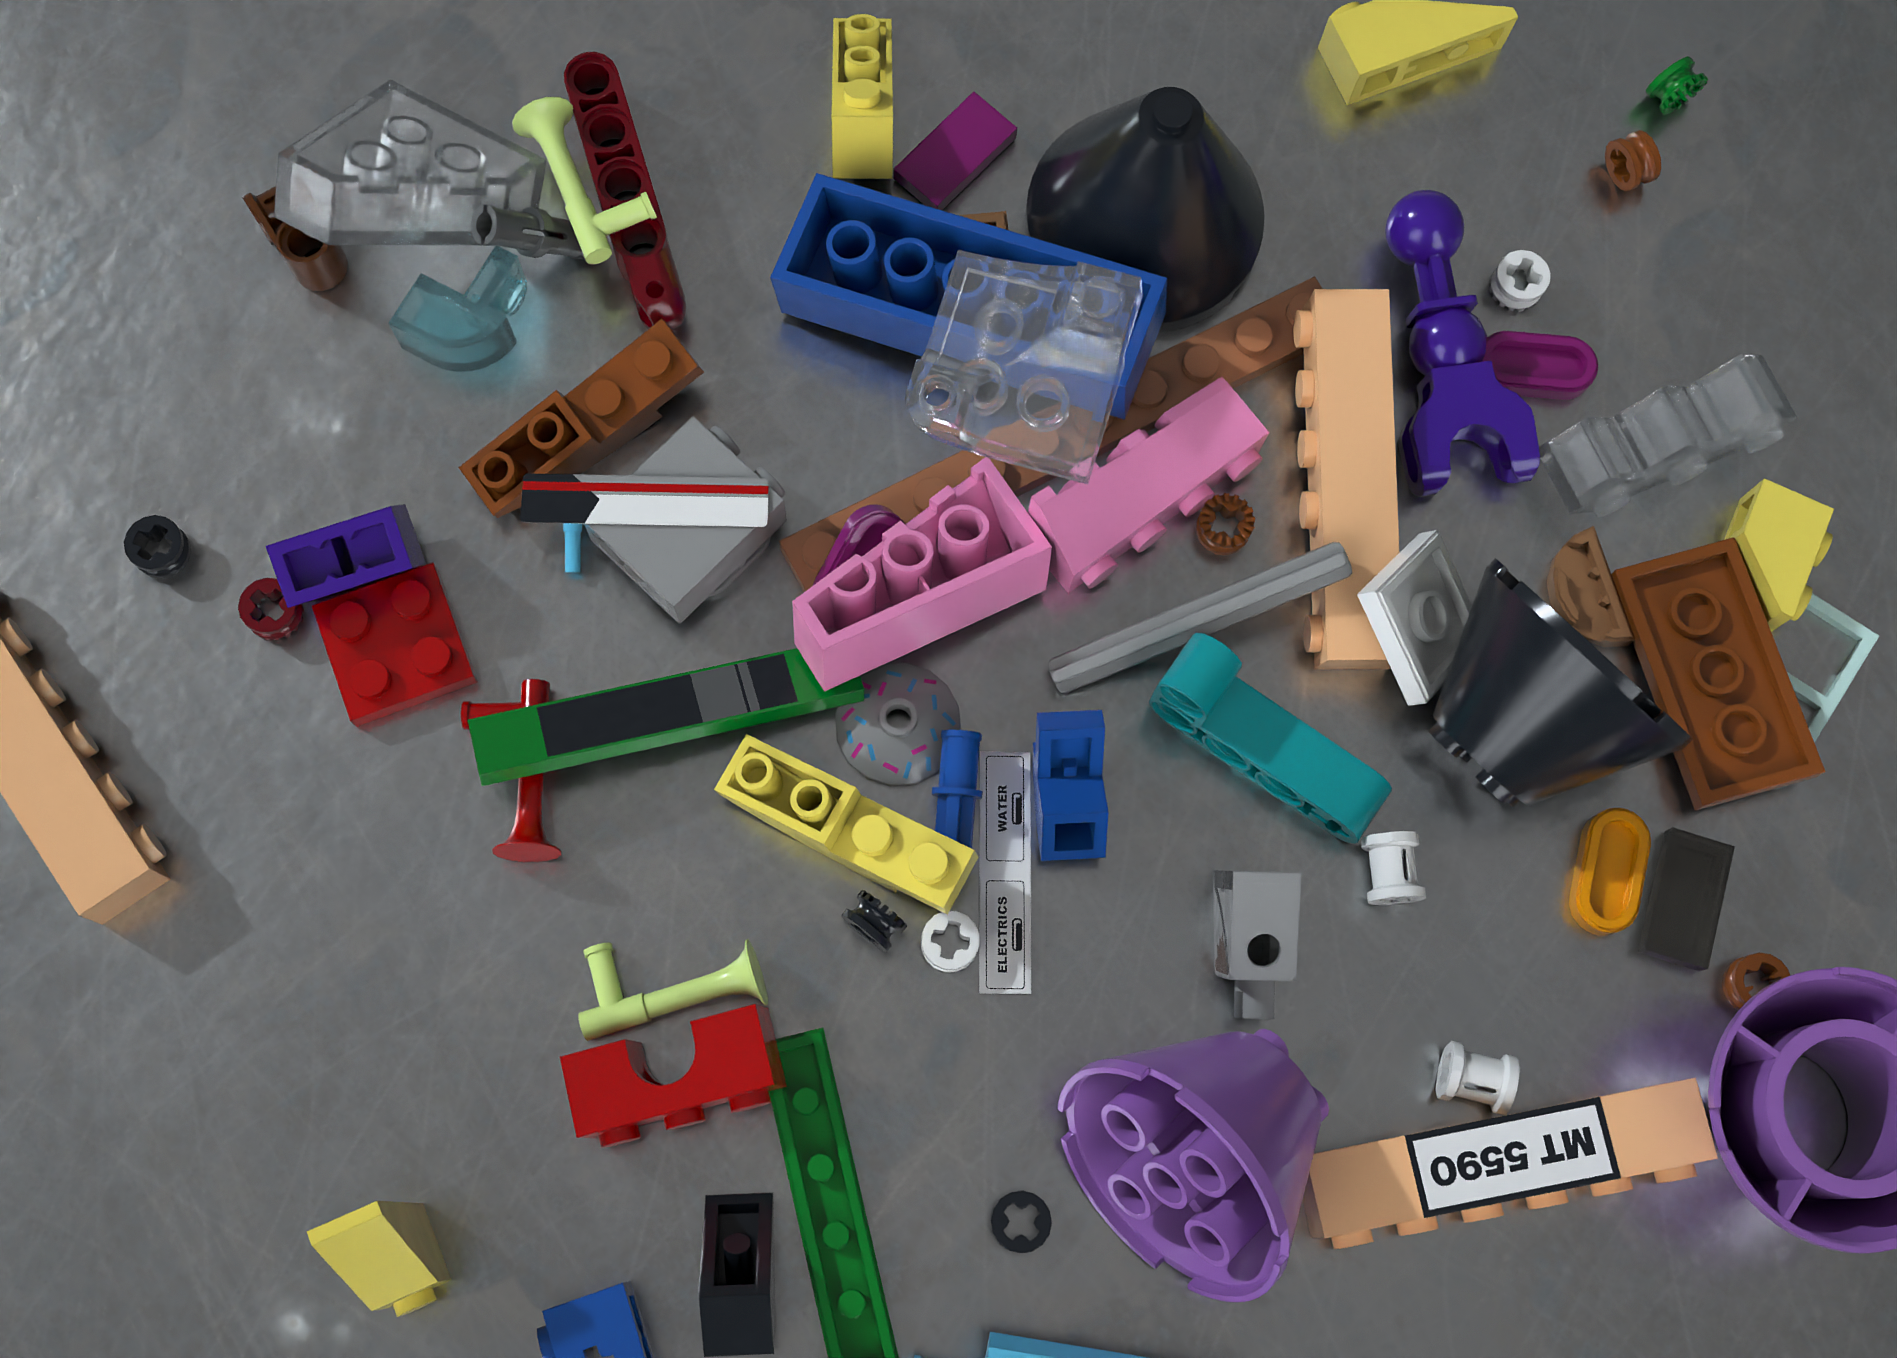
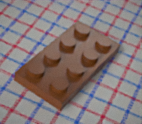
M1734 537L1614 570L1612 577L1634 635L1635 641L1633 645L1655 704L1693 738L1684 749L1674 752L1695 811L1816 778L1826 772Z

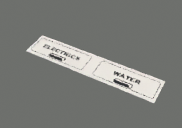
M980 751V791H983L982 799H980L979 994H1031L1030 752Z

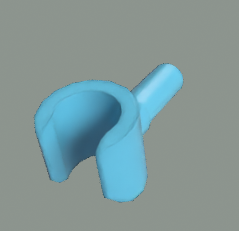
M563 523V532H565V572L579 573L581 572L582 524Z

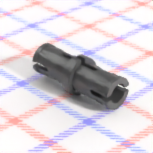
M483 204L473 214L471 232L474 240L480 245L514 248L521 255L532 258H539L547 253L568 256L572 259H584L570 220L551 217L546 210L527 207L522 211H515ZM522 229L543 232L544 236L526 234L522 232Z

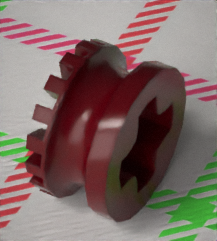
M263 578L251 583L241 594L238 604L240 618L255 635L270 641L271 639L275 641L282 640V637L288 638L291 636L292 631H297L299 622H303L302 612H304L302 604L287 608L283 597L279 602L280 608L284 611L282 616L276 621L266 616L258 622L262 611L257 605H261V600L268 598L271 601H276L283 597L278 580L275 578Z

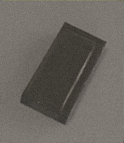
M1674 827L1665 831L1637 952L1696 971H1703L1709 968L1735 846Z

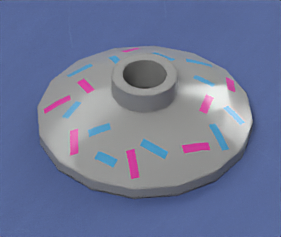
M909 663L884 664L860 675L864 687V701L839 706L835 715L837 742L847 762L866 779L887 786L915 785L936 775L940 771L941 731L950 729L961 730L959 706L948 685L930 670ZM894 709L905 710L909 714L911 721L904 728H893L886 721L888 713Z

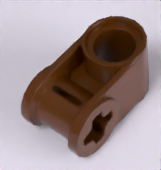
M297 168L288 172V180L258 196L248 193L243 196V200L271 245L275 244L296 280L303 287L312 291H325L334 288L343 280L348 268L346 255L325 220L323 210ZM321 248L314 255L304 257L309 251Z

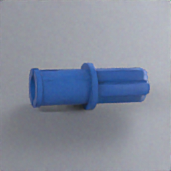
M942 730L939 786L932 787V795L938 797L935 831L972 849L975 802L978 799H982L983 791L976 790L980 741H982V734L968 730Z

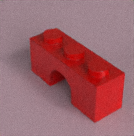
M752 1004L690 1021L695 1042L693 1063L681 1079L667 1085L660 1083L650 1073L646 1064L642 1042L623 1039L561 1056L560 1061L576 1137H599L601 1148L640 1139L639 1126L664 1120L666 1130H673L706 1121L704 1109L729 1102L731 1113L771 1103L769 1091L783 1088L787 1085L769 1008Z

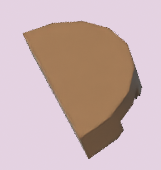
M1594 526L1573 535L1554 556L1550 565L1546 582L1551 607L1590 643L1604 648L1629 646L1635 641Z

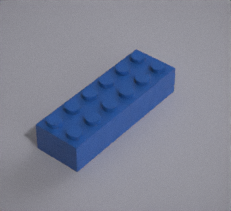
M818 173L814 177L770 277L781 313L1123 420L1127 416L1166 314V277Z

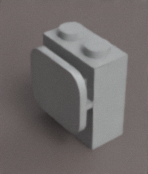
M694 416L631 475L766 478L769 481L768 522L765 527L584 524L591 541L679 624L707 597L720 594L766 550L771 536L787 521L785 503L782 498L785 495V491L779 482L761 467H758L753 472L737 457L741 453L740 449L726 432L715 425L708 430Z

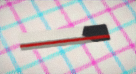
M527 473L523 476L521 521L524 523L765 527L768 522L769 481L766 478Z

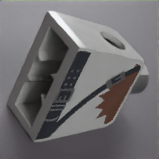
M1214 870L1215 974L1226 979L1235 980L1234 1018L1274 1019L1275 981L1296 980L1301 873ZM1258 935L1262 941V952L1256 960L1251 961L1247 953L1248 945Z

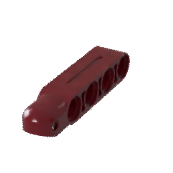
M598 52L581 53L567 64L564 71V83L569 101L573 105V116L601 210L603 212L641 196L643 192H647L657 216L653 220L649 218L609 235L618 268L623 278L629 281L640 321L647 329H650L663 319L672 330H676L683 324L685 318V295L618 70L614 62L605 54ZM593 88L605 89L596 95L585 94ZM608 139L621 140L619 144L613 147L599 146ZM623 191L638 192L635 197L629 200L620 201L614 199L617 194ZM640 243L654 245V248L645 254L629 252L633 246Z

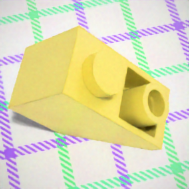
M1764 478L1740 498L1724 540L1735 538L1772 632L1789 620L1796 621L1805 611L1812 596V587L1806 585L1812 567H1817L1821 563L1832 542L1833 535L1826 530L1834 508Z

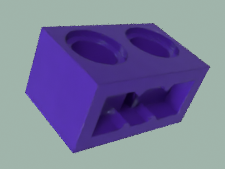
M406 504L389 506L266 546L287 608L426 564Z

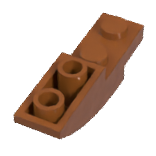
M661 319L564 396L555 390L458 468L493 516L499 518L521 508L523 476L525 474H582L663 417L657 409L702 375L704 371L670 326Z

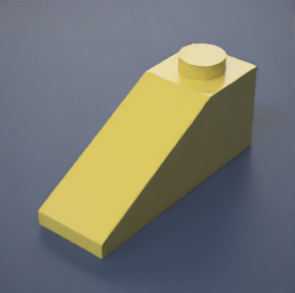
M1372 0L1364 4L1351 2L1341 6L1329 16L1318 45V50L1346 105H1350L1502 49L1518 19V15L1513 7L1442 1Z
M375 1201L306 1231L311 1246L371 1311L387 1309L393 1306L396 1316H403L435 1302L437 1298L433 1288L452 1280L423 1203Z

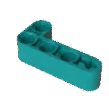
M1194 633L1156 686L1149 700L1152 710L1178 731L1331 835L1348 843H1358L1392 792L1390 783L1373 768L1239 679L1236 675L1242 668V662L1226 645L1204 633Z

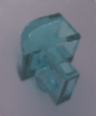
M496 245L464 295L421 273L388 323L401 348L435 366L451 371L478 370L502 359L517 343L506 315L512 316L519 310L527 293V280L518 256Z

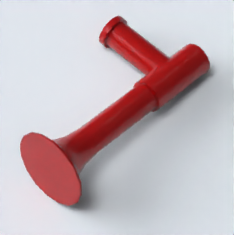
M540 679L524 680L521 684V702L472 703L471 701H464L461 706L462 728L470 730L468 719L549 702L550 683ZM544 773L518 779L515 823L508 839L503 844L492 848L493 854L497 857L518 862H542L557 859L561 856V850L556 846H552L547 840L542 824Z

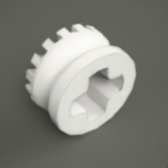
M1513 251L1502 258L1498 267L1493 272L1489 282L1491 284L1489 290L1490 293L1493 292L1494 294L1492 298L1495 301L1499 300V306L1503 308L1507 306L1509 311L1518 309V312L1524 311L1525 308L1529 310L1534 304H1537L1549 286L1551 273L1547 263L1541 256L1532 251ZM1516 270L1517 272L1524 270L1523 274L1526 275V281L1529 282L1524 291L1514 287L1515 278L1512 275Z
M949 911L948 915L943 912L934 915L926 923L921 936V951L925 960L934 969L943 971V973H956L964 968L966 969L974 961L980 947V934L976 924L967 915L958 911ZM947 924L957 925L960 928L959 937L969 941L968 950H956L953 959L940 957L941 946L931 942L933 933L944 934Z

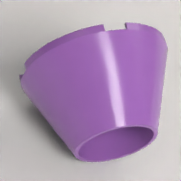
M1853 967L1809 970L1782 978L1763 988L1738 1010L1727 1025L1718 1043L1711 1066L1708 1089L1709 1114L1718 1150L1726 1168L1747 1199L1763 1215L1791 1235L1816 1246L1846 1253H1876L1897 1249V980L1874 971ZM1801 1055L1817 1063L1831 1076L1840 1089L1847 1109L1848 1133L1846 1142L1840 1156L1827 1171L1812 1162L1799 1148L1792 1137L1785 1118L1783 1099L1786 1080L1792 1066Z

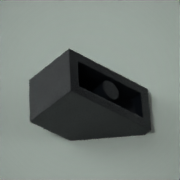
M773 1193L705 1195L699 1285V1307L704 1357L774 1354L775 1256Z

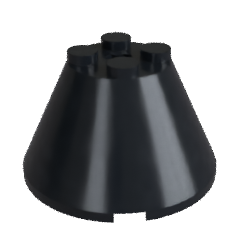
M1495 558L1486 567L1433 713L1437 723L1428 732L1454 757L1458 758L1460 756L1467 763L1473 758L1480 764L1483 769L1475 777L1503 804L1508 802L1512 807H1515L1520 801L1530 806L1682 750L1693 740L1680 725L1665 711L1662 712L1634 682L1524 582H1519L1500 561Z

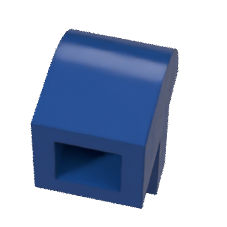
M1102 710L1037 713L1036 742H1033V786L1041 861L1106 858L1109 811L1102 776L1105 723Z

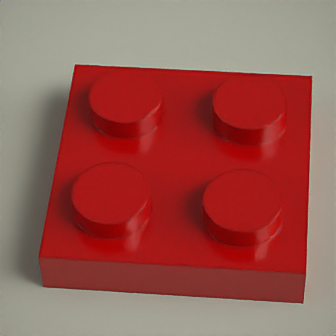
M434 562L312 605L349 719L356 727L478 683L443 581Z

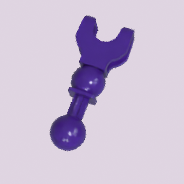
M1434 190L1412 192L1394 205L1387 218L1385 228L1387 244L1393 255L1402 263L1414 268L1420 303L1415 306L1405 321L1407 328H1413L1410 334L1409 355L1416 369L1425 377L1417 385L1418 409L1406 422L1398 440L1399 452L1410 492L1418 497L1437 494L1444 487L1451 475L1450 442L1455 440L1473 441L1486 450L1495 475L1501 481L1511 484L1531 481L1540 464L1539 444L1532 409L1523 398L1503 387L1496 379L1492 360L1483 361L1486 354L1487 333L1480 319L1471 313L1478 304L1477 296L1466 295L1457 297L1450 258L1457 252L1463 240L1464 219L1457 204L1441 192Z

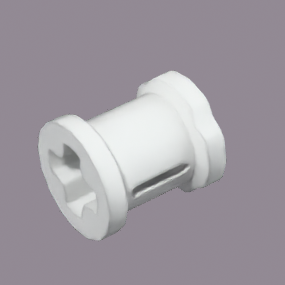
M1394 831L1372 834L1361 838L1362 849L1369 852L1373 889L1367 892L1368 904L1394 905L1426 899L1425 887L1418 885L1414 847L1420 844L1419 834L1413 831Z
M1450 1041L1444 1048L1438 1066L1436 1096L1438 1099L1450 1101L1456 1096L1488 1104L1493 1113L1506 1115L1511 1109L1518 1088L1519 1060L1517 1057L1507 1054L1503 1055L1501 1059L1464 1051L1462 1043Z

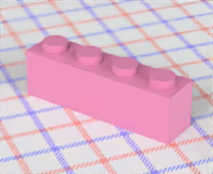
M1223 377L1218 378L1164 412L1155 424V428L1158 430L1156 433L1150 436L1146 430L1137 429L1120 440L1117 447L1107 457V464L1099 467L1091 458L1072 470L1070 474L1072 479L1062 487L1057 495L1048 485L1031 496L1028 514L1052 546L1049 571L1068 594L1083 583L1089 589L1100 584L1118 567L1115 559L1132 547L1138 553L1146 550L1166 532L1167 528L1163 525L1179 512H1182L1185 517L1195 514L1204 507L1205 502L1213 498L1215 495L1212 490L1213 487L1228 476L1233 482L1241 480L1262 461L1263 458L1259 452L1269 431Z
M986 456L971 467V473L968 478L953 489L947 485L929 499L928 508L908 523L904 524L900 520L882 534V542L865 555L855 554L792 601L794 644L825 692L1045 591L1047 588L1052 546L989 457Z

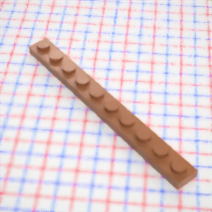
M1314 276L1148 358L1125 420L1061 401L780 540V550L801 589L805 592L813 586L814 580L839 533L853 512L867 505H882L891 509L906 524L928 508L929 499L947 485L953 489L968 478L971 473V467L986 456L989 457L1013 493L1018 497L1082 465L1091 458L1094 459L1116 448L1120 440L1137 429L1146 430V432L1154 429L1157 420L1164 412L1218 378L1223 377L1234 389L1304 354V348H1296L1294 344L1293 328L1295 313L1297 310L1303 309L1314 289L1323 288Z

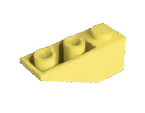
M857 14L849 18H833L831 119L833 178L893 179L892 19L876 18L868 14Z

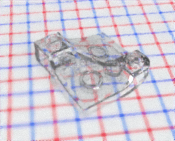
M958 250L926 350L920 360L916 359L906 390V407L913 423L920 431L932 439L958 449L1088 484L1125 367L1124 355L1142 301L1141 277L1079 261L1076 266L1040 265L998 259ZM944 389L949 392L948 399L941 405L933 406L926 402L928 395L933 390Z

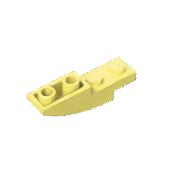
M748 734L743 738L714 788L719 795L824 856L895 893L899 890L947 915L979 858L975 850L862 796L855 786Z

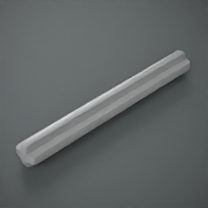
M1339 542L1329 543L1053 657L1048 662L1051 677L1061 693L1071 692L1183 646L1196 632L1206 635L1212 634L1346 579L1352 574L1349 558Z

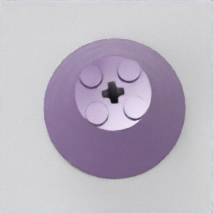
M1259 1029L1254 1034L1240 1031L1227 1032L1098 1060L1082 1067L1066 1082L1061 1091L1057 1109L1062 1113L1066 1110L1069 1131L1061 1138L1062 1146L1069 1165L1084 1193L1117 1236L1154 1269L1165 1261L1179 1272L1192 1278L1188 1284V1289L1197 1294L1225 1302H1246L1257 1299L1267 1293L1280 1279L1286 1269L1321 1122L1329 1113L1327 1100L1320 1091L1311 1086L1304 1073L1289 1058L1285 1042L1277 1034L1267 1029Z

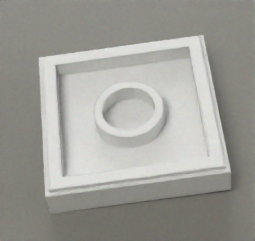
M1438 530L1419 533L1357 594L1408 705L1427 703L1444 685L1472 608Z

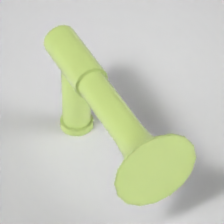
M544 97L534 100L523 106L515 114L512 121L513 130L519 136L534 138L540 144L565 202L566 213L588 264L602 263L612 255V250L606 236L649 218L651 220L657 218L647 192H643L641 196L597 214L591 199L587 196L564 136V126L571 120L574 114L573 105L567 99L561 97Z
M749 939L745 940V947L740 956L723 969L648 994L640 993L624 999L612 956V943H601L583 950L585 958H588L599 1002L598 1007L579 1012L578 1014L580 1028L587 1041L649 1022L654 1017L729 995H750L760 999L764 1006L768 1005L763 974Z

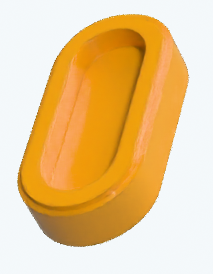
M1606 809L1590 818L1581 832L1569 894V908L1576 923L1582 929L1594 935L1606 936L1626 929L1634 922L1639 912L1651 848V836L1645 822L1636 813L1628 809Z

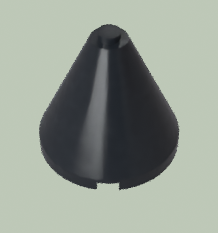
M1163 87L1085 118L1067 129L1052 143L1039 161L1031 179L1025 211L1026 236L1166 277V314L1158 332L1163 333L1199 323L1219 311L1232 299L1234 292L1243 283L1249 272H1251L1259 253L1264 232V206L1262 194L1251 167L1201 103L1184 89Z

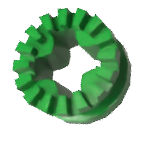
M1689 56L1678 60L1666 68L1646 89V94L1650 98L1658 97L1661 100L1659 110L1663 115L1670 114L1675 109H1679L1682 105L1680 101L1684 104L1689 102L1686 96L1689 95L1691 98H1694L1697 92L1701 91L1704 88L1703 86L1708 83V78L1704 73L1695 74L1692 68L1695 62Z

